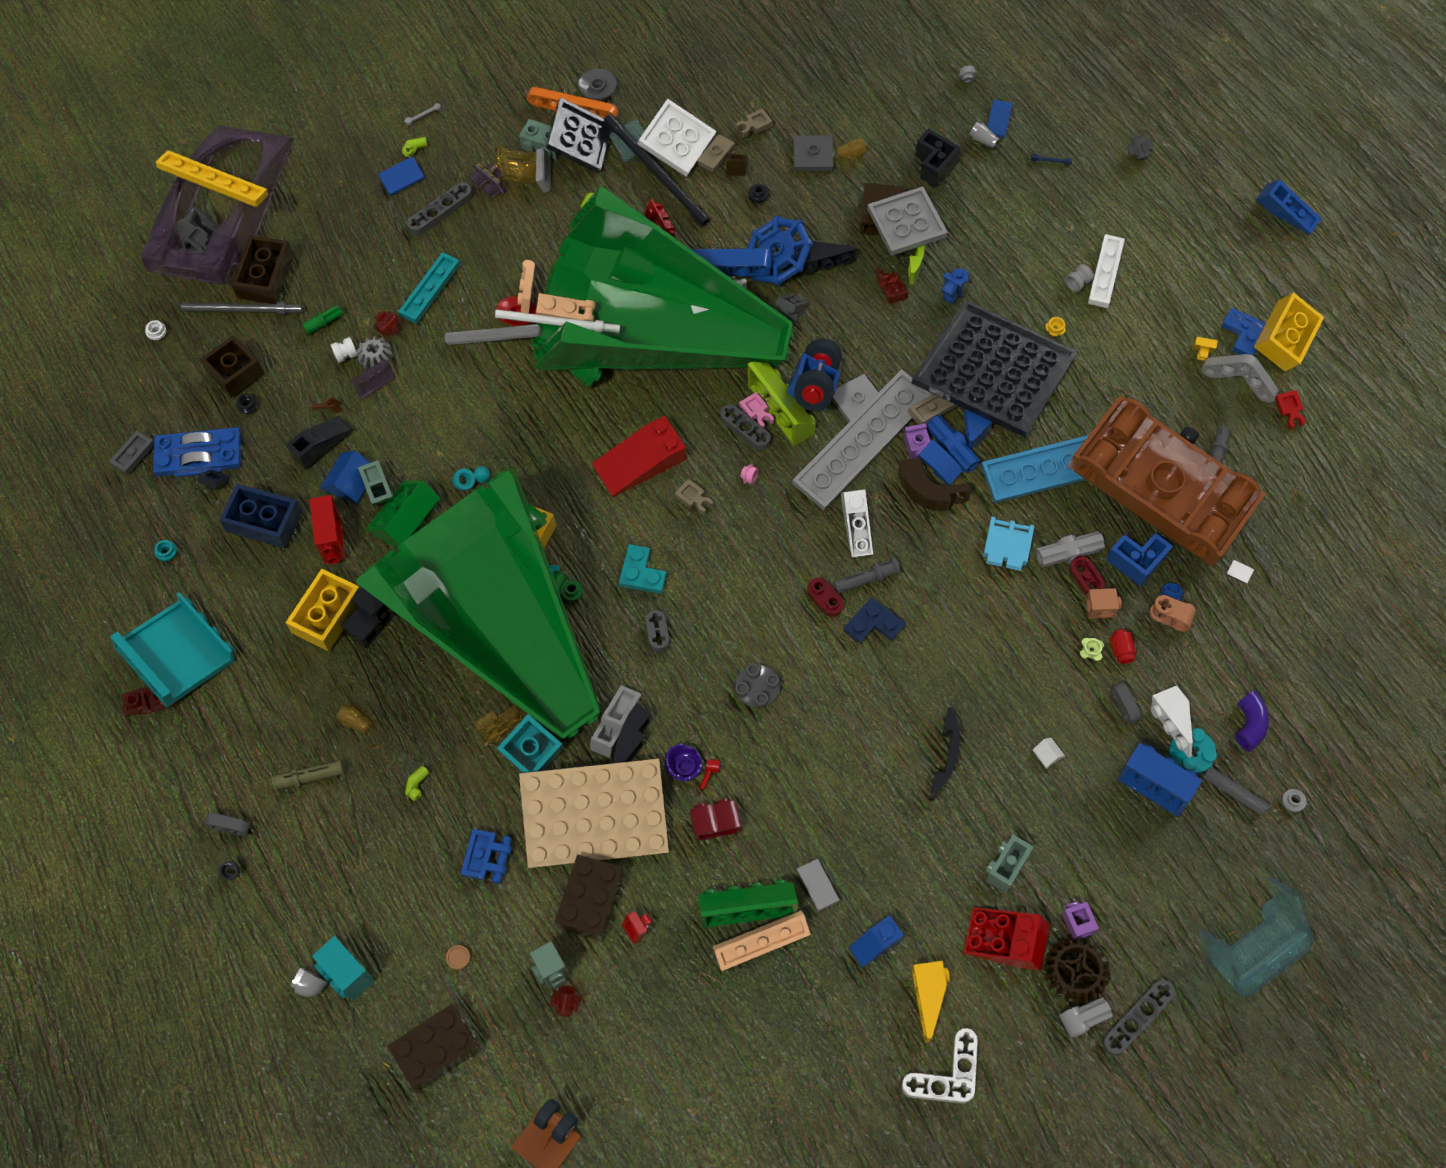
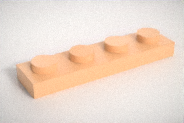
M798 911L712 947L719 967L723 971L811 934L803 912Z

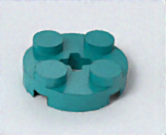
M1196 728L1192 729V748L1197 750V756L1194 757L1192 755V757L1188 758L1184 751L1178 749L1174 738L1170 743L1168 756L1181 768L1191 770L1200 775L1212 766L1217 753L1212 739L1202 729Z

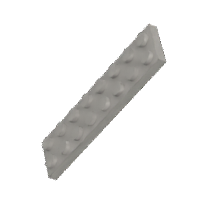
M901 369L792 480V484L822 510H825L913 419L908 413L909 407L932 394L911 384L912 377Z

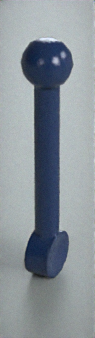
M1037 154L1031 155V161L1065 163V165L1072 163L1069 157L1060 159L1041 157Z

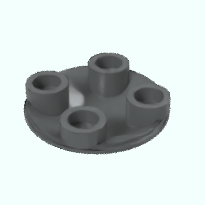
M752 663L738 675L735 690L738 698L744 704L759 708L771 704L777 698L780 691V681L778 675L771 668Z

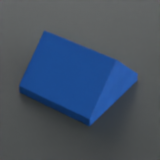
M355 450L341 453L320 486V489L358 505L366 492L358 467L370 462Z

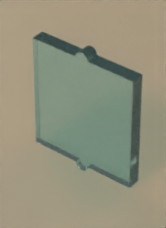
M637 118L623 125V128L638 142L644 130ZM611 133L609 135L624 162L636 156L616 134Z

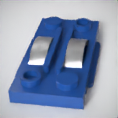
M239 427L154 436L153 473L156 477L175 475V477L194 476L210 469L220 473L225 469L241 468V431Z

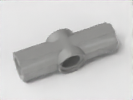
M1099 531L1079 537L1075 535L1063 537L1057 543L1037 548L1038 563L1042 568L1064 561L1070 564L1077 556H1085L1103 551L1105 549L1104 538Z

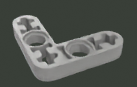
M1249 354L1207 358L1201 369L1206 376L1211 378L1243 376L1256 396L1267 403L1273 402L1279 391L1258 359Z

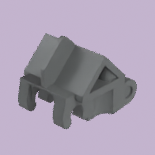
M191 206L188 209V214L177 222L176 227L182 232L180 240L184 254L210 256L219 248L227 235L223 233L220 237H217L214 233L218 229L215 226L216 223L209 219L207 213L196 206Z

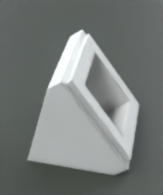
M1052 738L1042 740L1033 749V752L1046 769L1065 757Z

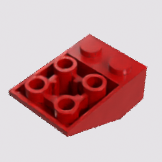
M973 907L964 954L1016 968L1041 971L1050 924L1041 915Z

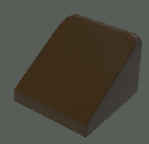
M728 154L726 174L745 176L747 155Z

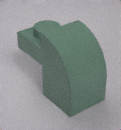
M379 460L358 467L373 506L393 499Z

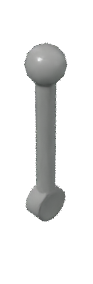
M436 103L434 107L412 118H405V124L410 126L413 124V121L435 110L439 111L441 105Z

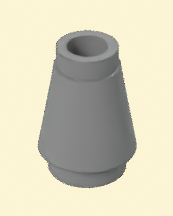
M977 122L969 133L972 140L992 149L999 140L984 123L980 124Z

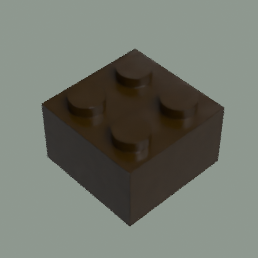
M234 335L200 358L205 371L230 398L264 374L259 361Z

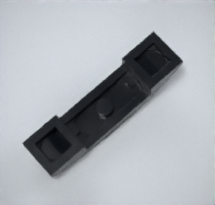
M948 707L942 732V736L951 738L944 773L935 771L929 798L932 801L941 794L948 784L959 751L958 721L953 708Z

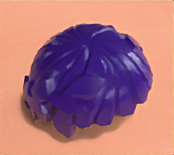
M677 744L667 751L665 768L674 779L685 782L694 779L700 774L702 758L695 748L685 746L684 744Z

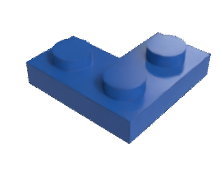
M1231 308L1222 324V328L1239 335L1233 347V352L1239 355L1249 354L1253 356L1257 350L1254 348V345L1266 323Z

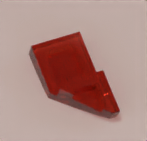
M875 268L878 282L889 304L908 299V292L902 281L898 279V273L892 272L889 274L882 272L881 268Z

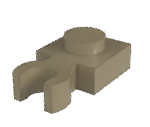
M762 108L747 115L746 121H739L736 124V130L744 129L741 131V136L744 138L751 131L758 134L772 127L773 121Z
M690 479L674 493L675 498L689 509L696 506L701 515H706V509L702 507L703 505L713 507V501L708 497H703L705 491Z

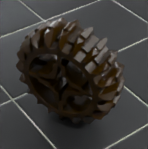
M1079 937L1074 940V944L1070 938L1065 940V945L1059 941L1056 944L1057 949L1052 947L1049 950L1051 956L1045 957V961L1048 964L1044 965L1043 970L1049 972V974L1045 975L1044 979L1046 981L1052 980L1048 988L1050 990L1055 987L1058 989L1055 994L1056 997L1063 993L1065 995L1064 1002H1068L1070 997H1073L1075 1005L1079 1003L1080 998L1084 1004H1087L1089 998L1094 1001L1098 998L1097 993L1103 994L1105 990L1102 986L1109 984V981L1104 977H1109L1110 971L1103 969L1109 965V962L1101 961L1105 954L1103 952L1099 954L1095 952L1098 949L1097 945H1094L1092 948L1088 947L1089 940H1085L1083 945ZM1069 953L1078 954L1074 961L1067 959L1063 961L1060 959L1063 955ZM1086 958L1092 963L1095 973L1087 967ZM1079 963V966H1078L1079 970H1078V972H1079L1080 974L1077 975V977L1074 979V976H1075V974H1074V973H1075L1074 967H1076L1077 964ZM1058 968L1067 976V984L1061 979ZM1078 981L1093 982V985L1088 988H1075Z

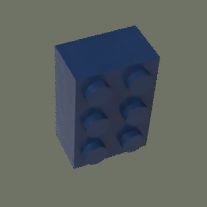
M236 484L219 521L227 533L286 549L302 514V510L295 499Z

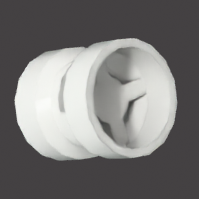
M350 337L345 338L343 344L337 342L330 344L338 363L344 362L348 355L350 358L357 357V352Z

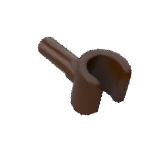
M330 397L327 402L313 404L311 408L312 410L329 408L332 412L338 413L341 409L337 405L342 403L335 397Z

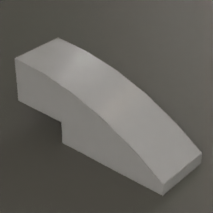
M622 685L620 686L602 715L601 723L591 738L590 750L611 758L616 749L621 728L634 705L639 703L641 693Z

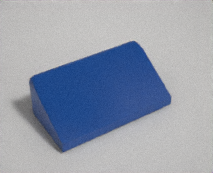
M413 157L379 173L380 181L390 196L425 179Z

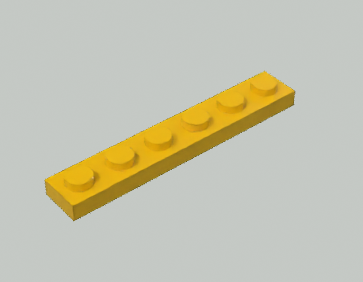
M169 150L156 161L158 169L254 207H257L268 196L266 188Z

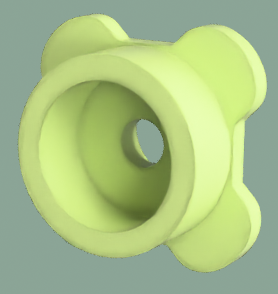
M1084 638L1082 640L1083 649L1080 651V656L1084 659L1093 658L1095 661H1100L1102 659L1101 651L1104 643L1096 638Z

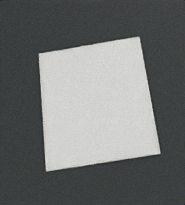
M1233 560L1227 574L1248 583L1254 569Z

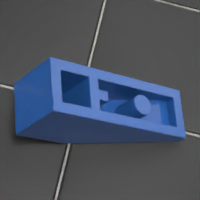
M1280 179L1267 184L1256 198L1268 212L1307 234H1311L1322 219Z

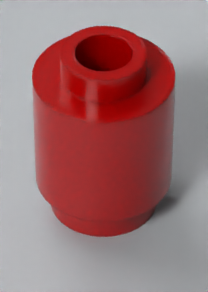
M1124 629L1113 632V636L1109 640L1114 658L1118 661V664H1127L1135 661L1137 652L1131 632H1126Z

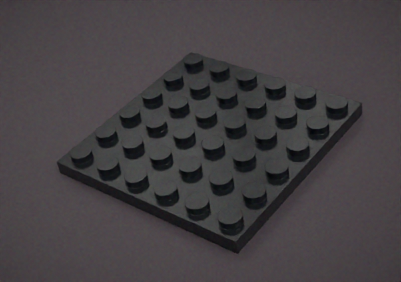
M966 300L912 378L911 384L1026 438L1075 359L1078 351Z

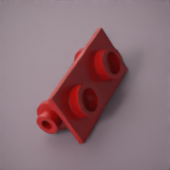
M650 199L645 210V217L674 237L675 228L671 221L667 220L668 215L663 205L654 203L653 199Z

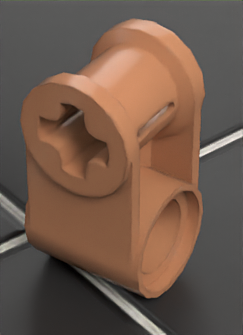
M1167 595L1157 597L1154 605L1149 610L1150 617L1154 621L1182 632L1190 630L1196 613V608L1193 605L1173 599Z

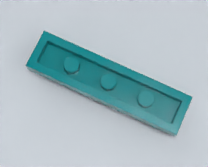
M442 252L398 311L399 316L417 324L458 269L460 261Z

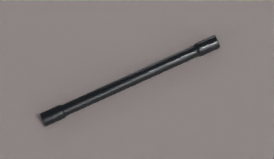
M608 114L603 122L690 212L691 216L702 227L706 226L711 220L710 217L637 144L638 142L623 128V125L612 114Z

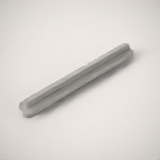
M534 324L451 332L445 334V343L452 345L538 337L541 335V326Z

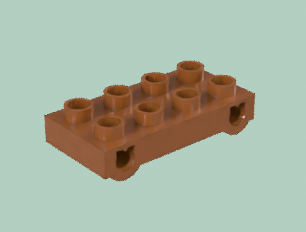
M1121 395L1073 455L1067 466L1212 567L1223 556L1266 495L1251 477L1239 472H1233L1152 417L1147 408L1140 402L1124 398Z

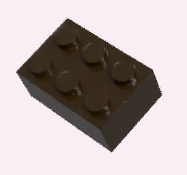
M249 235L231 284L238 299L277 304L294 256L288 241Z
M577 854L555 919L557 929L603 942L624 877L623 867Z
M452 1004L388 1045L401 1071L416 1093L481 1051Z

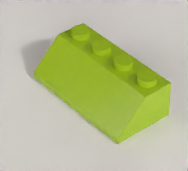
M748 363V387L753 393L757 392L767 404V412L773 416L775 423L791 444L796 446L815 435L816 421L811 414L808 415L804 408L797 403L796 399L786 393L788 384H784L781 380L778 370L773 369L769 363Z

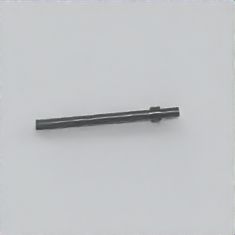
M277 302V304L181 303V310L277 312V314L286 315L287 313H302L303 305L287 304L286 302Z

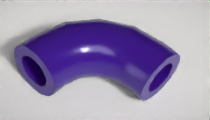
M1256 690L1250 692L1237 704L1243 711L1246 722L1245 726L1235 734V738L1238 744L1247 752L1255 749L1263 741L1270 723L1268 708Z

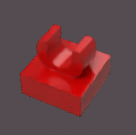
M634 911L625 917L621 925L634 945L642 941L647 932L646 929L649 928L648 925L652 923V920L648 914L639 918Z

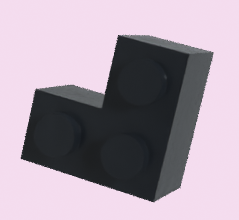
M928 128L917 140L915 156L923 160L920 178L937 187L958 163L961 147Z
M362 588L355 593L352 600L356 611L346 617L342 628L348 637L367 649L395 615L389 607Z

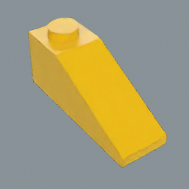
M943 961L913 965L911 970L925 1043H929L932 1039L947 982H950L948 968L943 967Z

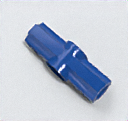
M936 415L926 424V429L938 441L939 445L960 465L964 473L972 472L980 464L979 458L967 446V441L963 434L959 431H954L941 415Z

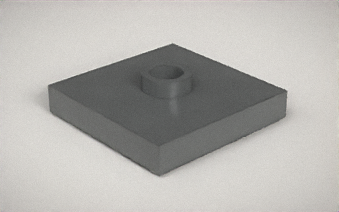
M833 135L794 136V171H833Z

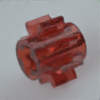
M380 311L374 317L376 320L374 327L382 336L386 334L393 336L399 330L397 327L399 320L391 311L387 313Z
M560 986L558 991L554 990L553 995H551L550 1007H555V1013L560 1016H571L573 1011L577 1012L578 1007H580L581 995H576V989L572 986Z

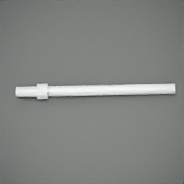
M497 309L495 312V318L562 326L568 321L598 333H603V331L620 332V325L604 323L601 320L592 322Z

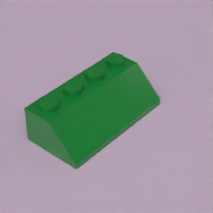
M778 880L773 882V885L766 886L763 883H756L750 885V888L740 889L739 886H733L722 892L711 889L703 891V894L698 895L702 929L784 918L796 913L798 907L793 882L787 883V880Z

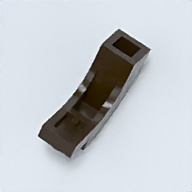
M921 458L900 460L898 471L902 487L907 495L919 505L931 510L949 511L951 503L962 504L969 501L971 493L970 483L941 486L927 478L923 470Z

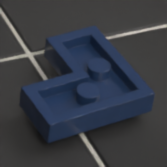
M871 597L848 622L843 632L860 645L874 629L892 642L905 628L906 622Z

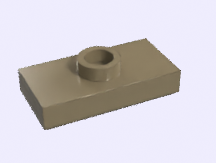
M718 134L699 157L697 165L714 173L734 149L735 142Z

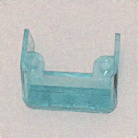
M1273 877L1269 879V883L1274 897L1263 905L1262 916L1264 922L1231 947L1224 940L1216 939L1203 929L1199 932L1209 960L1231 987L1243 997L1253 995L1306 954L1313 944V936L1300 894Z

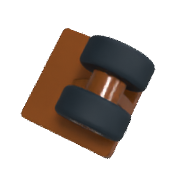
M552 1098L539 1109L512 1145L514 1151L536 1168H559L581 1139V1136L574 1131L578 1124V1118L570 1112L564 1117L558 1112L561 1105Z

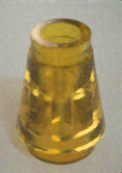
M857 137L837 147L840 159L861 157L867 153L863 138L858 139Z
M345 703L336 715L339 724L362 733H366L372 723L352 704L349 706Z

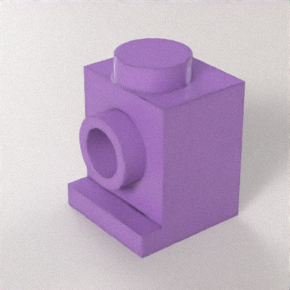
M926 423L905 427L903 438L910 459L918 458V454L930 442Z
M1079 901L1065 906L1066 909L1062 916L1072 936V942L1078 937L1083 939L1094 935L1098 931L1099 927L1088 902L1080 904ZM1074 918H1079L1082 924L1077 925Z

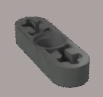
M728 404L721 409V421L724 425L754 449L763 451L769 448L771 436L767 430L735 405ZM728 413L730 415L734 413V418L732 416H729L727 418L726 414ZM742 424H749L751 429L749 431H742L739 427ZM757 437L759 439L765 438V442H757Z

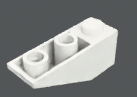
M865 490L841 492L843 515L851 557L873 555Z
M1174 686L1152 696L1151 712L1156 719L1158 718L1161 721L1165 732L1168 735L1171 734L1178 749L1184 751L1187 757L1190 758L1192 757L1193 740L1189 700L1178 686Z

